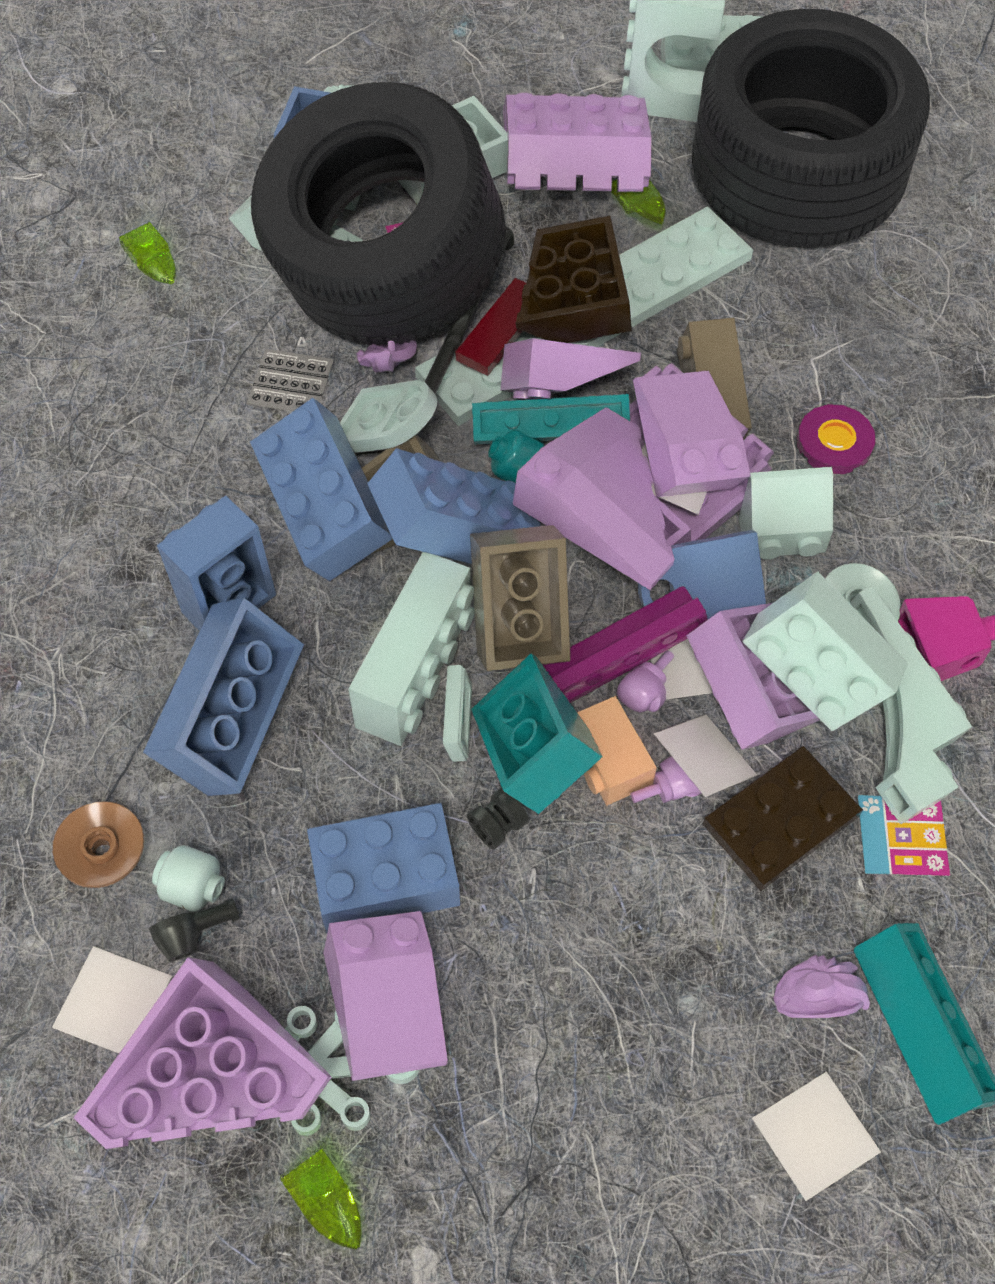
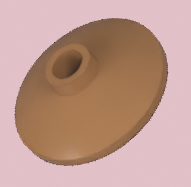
M105 801L86 804L70 813L58 827L53 840L54 861L62 875L72 883L88 888L105 887L122 880L136 867L144 849V833L137 817L126 807ZM99 846H110L105 854L95 855V851Z

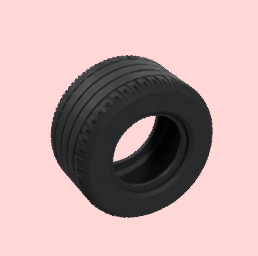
M794 9L772 13L744 25L730 34L717 47L707 64L703 76L692 149V166L700 192L714 211L731 225L752 237L776 245L796 248L826 247L857 239L873 231L899 205L908 184L930 111V94L925 74L913 55L898 39L881 27L850 14L823 9ZM795 127L810 129L824 133L836 140L803 138L783 132L777 128Z
M371 82L332 92L311 103L295 115L275 136L261 159L262 161L259 163L251 193V216L259 246L306 315L321 328L337 337L363 345L388 346L389 341H394L396 345L397 343H409L410 340L416 341L420 337L421 339L425 338V335L430 336L433 332H438L440 328L444 329L446 325L452 324V321L459 319L460 315H464L465 311H468L471 308L470 306L474 305L476 300L481 297V294L485 292V288L489 286V282L496 273L505 239V218L501 199L472 128L450 103L431 91L399 82ZM398 180L424 182L423 193L415 210L393 231L375 239L357 242L343 241L329 236L333 224L343 209L363 192L380 184Z

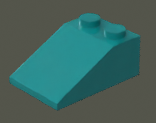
M532 653L471 709L503 791L538 814L603 757L587 725L538 658Z

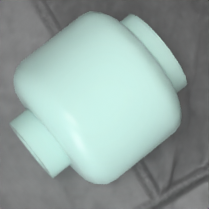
M180 845L171 852L165 851L161 855L154 868L152 883L157 886V894L161 900L191 912H197L208 902L215 903L223 890L225 878L220 876V864L217 858L189 846Z

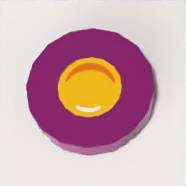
M827 404L814 408L804 416L797 432V448L800 454L803 452L804 456L808 458L807 462L814 468L832 467L833 474H847L853 472L854 468L861 465L864 466L868 462L876 444L875 430L870 421L859 411L844 405Z

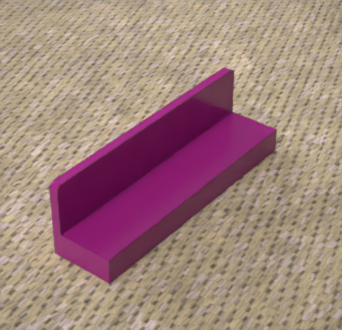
M681 586L571 646L570 661L542 665L568 701L572 703L688 639L686 635L708 620L706 610L698 598L692 599L686 587Z

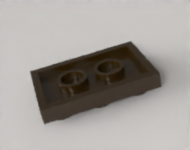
M802 746L706 816L702 825L755 886L762 891L860 817L863 809L815 757Z

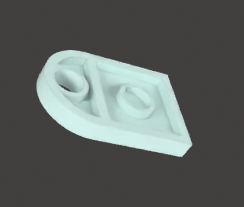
M421 380L363 388L340 424L354 453L393 448L408 441L428 423L436 410L437 397L430 387Z

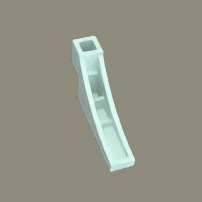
M870 586L860 591L850 604L908 662L897 692L882 701L887 741L883 781L875 787L898 822L903 824L959 788L953 779L949 767L935 753L955 742L972 728V725L967 720L963 708L952 699L941 683L936 670L929 666L920 654L912 636L903 630L893 616L887 601L879 596L873 586Z

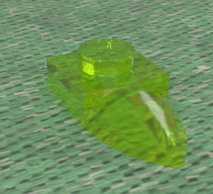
M617 179L612 181L611 192L627 214L636 212L651 222L660 225L664 223L666 213L664 200L650 179L648 187H643V192H618Z
M151 222L119 237L121 247L140 271L156 281L166 284L174 283L176 267L168 243Z
M321 1145L280 1175V1180L308 1222L321 1235L338 1245L356 1250L360 1247L361 1219L357 1203L349 1185Z

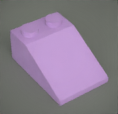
M534 338L504 344L500 391L513 392V399L517 400L551 399V393L567 391L640 361L641 353Z
M709 371L637 377L633 380L656 498L730 489L751 477L743 436Z
M417 911L329 923L323 954L352 1081L446 1065L448 1059L433 953L422 912Z

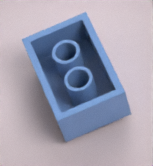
M226 495L216 503L203 508L198 516L180 529L170 532L157 545L181 612L199 631L212 604L245 598L259 609L276 596L259 527Z
M442 803L307 829L320 911L326 933L328 932L329 923L417 911L426 913L460 906L459 883Z

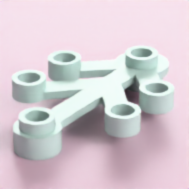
M298 1006L290 1011L285 1030L297 1042L301 1038L310 1037L315 1032L317 1019L312 1009L307 1006ZM336 1011L333 1024L308 1051L332 1077L331 1079L351 1077L346 1056L330 1058L343 1043ZM301 1015L311 1018L309 1026L305 1029L294 1027L295 1019ZM419 1070L386 1075V1077L393 1083L406 1084L418 1075ZM330 1080L319 1097L340 1115L345 1127L354 1131L363 1129L370 1120V1110L366 1101L359 1097H350ZM314 1104L309 1109V1111L315 1114V1120L312 1125L302 1127L298 1125L297 1120L291 1121L296 1132L301 1135H312L321 1126L322 1117L319 1109ZM352 1106H360L364 1109V1116L357 1122H351L346 1118V1113Z

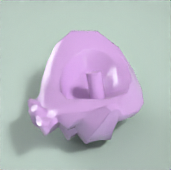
M410 340L409 343H397L396 345L394 341H389L388 346L372 344L369 345L365 352L360 349L356 353V358L360 365L372 366L375 372H393L394 367L398 366L400 362L412 358L416 353L417 343Z
M814 955L808 960L792 967L783 975L776 986L773 999L778 1012L791 1018L839 1017L855 1013L860 1008L863 1010L869 1008L870 1002L867 986L859 977L852 975L858 969L855 964L851 962H838L835 957L827 959L824 955L820 957Z

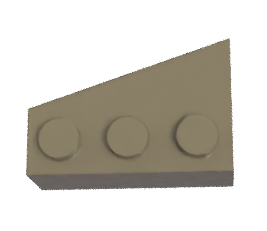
M735 318L688 322L683 336H680L678 339V348L676 350L681 371L683 373L710 372L731 415L748 429L743 437L744 440L752 426Z

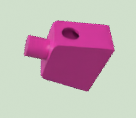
M968 596L905 599L899 610L898 623L904 631L912 636L916 648L928 665L936 670L941 681L982 665L992 648L991 641L995 640V615L980 618L973 599Z

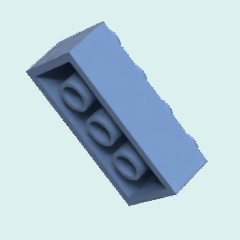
M311 398L250 441L302 561L307 568L331 581L393 539L369 489L368 480L337 416L316 399Z
M396 448L367 483L396 545L472 564L470 534L540 526V522L513 505L516 485L514 482L498 480L489 477L483 472H472L460 468L451 462L443 463L433 460L422 453L414 454Z
M245 598L212 604L143 753L207 796L240 794L304 644Z

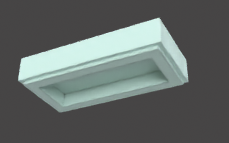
M450 665L447 667L443 745L452 762L467 761L469 757L472 683L463 665Z

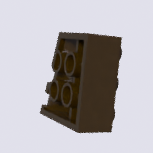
M610 215L536 230L529 261L528 279L523 288L521 310L517 314L515 323L517 329L544 340L564 343L632 331L630 301Z

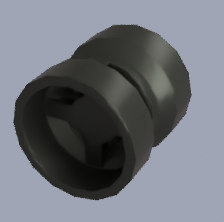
M502 788L491 795L490 802L486 806H477L467 814L468 822L474 832L492 850L505 842L506 834L511 830L518 831L529 823L528 814L522 804L505 793Z

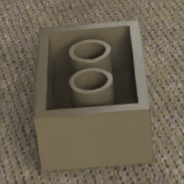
M554 525L470 534L477 655L485 669L493 671L516 668L531 653L538 658L541 664L570 661L566 538Z

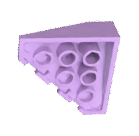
M604 408L542 447L517 472L513 505L546 526L554 525L565 538L651 590L673 565L675 560L671 546H667L664 535L666 525L660 503L655 500L652 491L653 477L648 459L643 456L640 443L642 437L639 426L610 409Z
M188 957L76 1113L74 1119L105 1149L128 1146L129 1140L151 1137V1142L190 1137L192 1131L215 1127V1132L254 1127L256 1121L280 1117V1122L293 1121L304 1118L332 1077L243 986L212 961Z

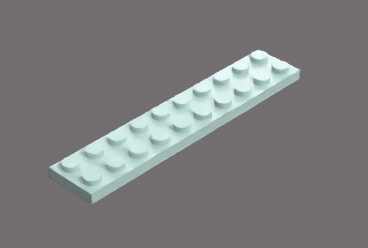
M707 206L620 254L630 301L631 326L634 327L750 261L753 249ZM523 331L515 342L532 338L544 339ZM621 333L571 342V344L599 347ZM454 354L435 395L438 404L458 426L473 418L472 403L504 401L513 395V392L500 391L503 357L487 376L456 361ZM437 356L415 367V376L418 380L425 382Z

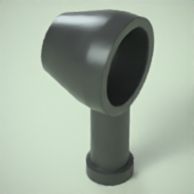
M231 898L225 900L223 904L197 913L188 912L164 919L152 925L149 931L155 945L166 959L172 962L197 952L198 931L230 920L231 922L239 920V915L234 900Z

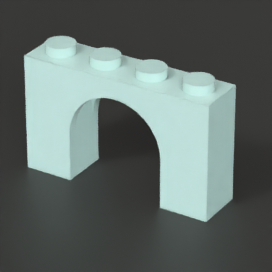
M630 0L629 13H635V20H629L626 42H632L633 44L632 49L627 48L624 70H629L630 75L624 76L621 97L632 95L637 98H645L647 114L650 116L697 122L705 72L672 67L661 61L655 55L651 46L661 38L672 35L719 40L726 0Z

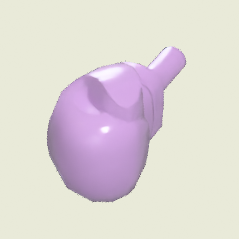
M667 650L655 664L646 661L640 667L637 666L629 672L617 687L616 693L620 701L639 713L647 710L651 712L659 710L666 700V689L664 686L666 676L663 670L672 661L674 654Z
M669 756L659 764L660 771L655 773L653 785L630 793L634 803L658 794L663 803L685 796H698L701 794V791L675 759Z

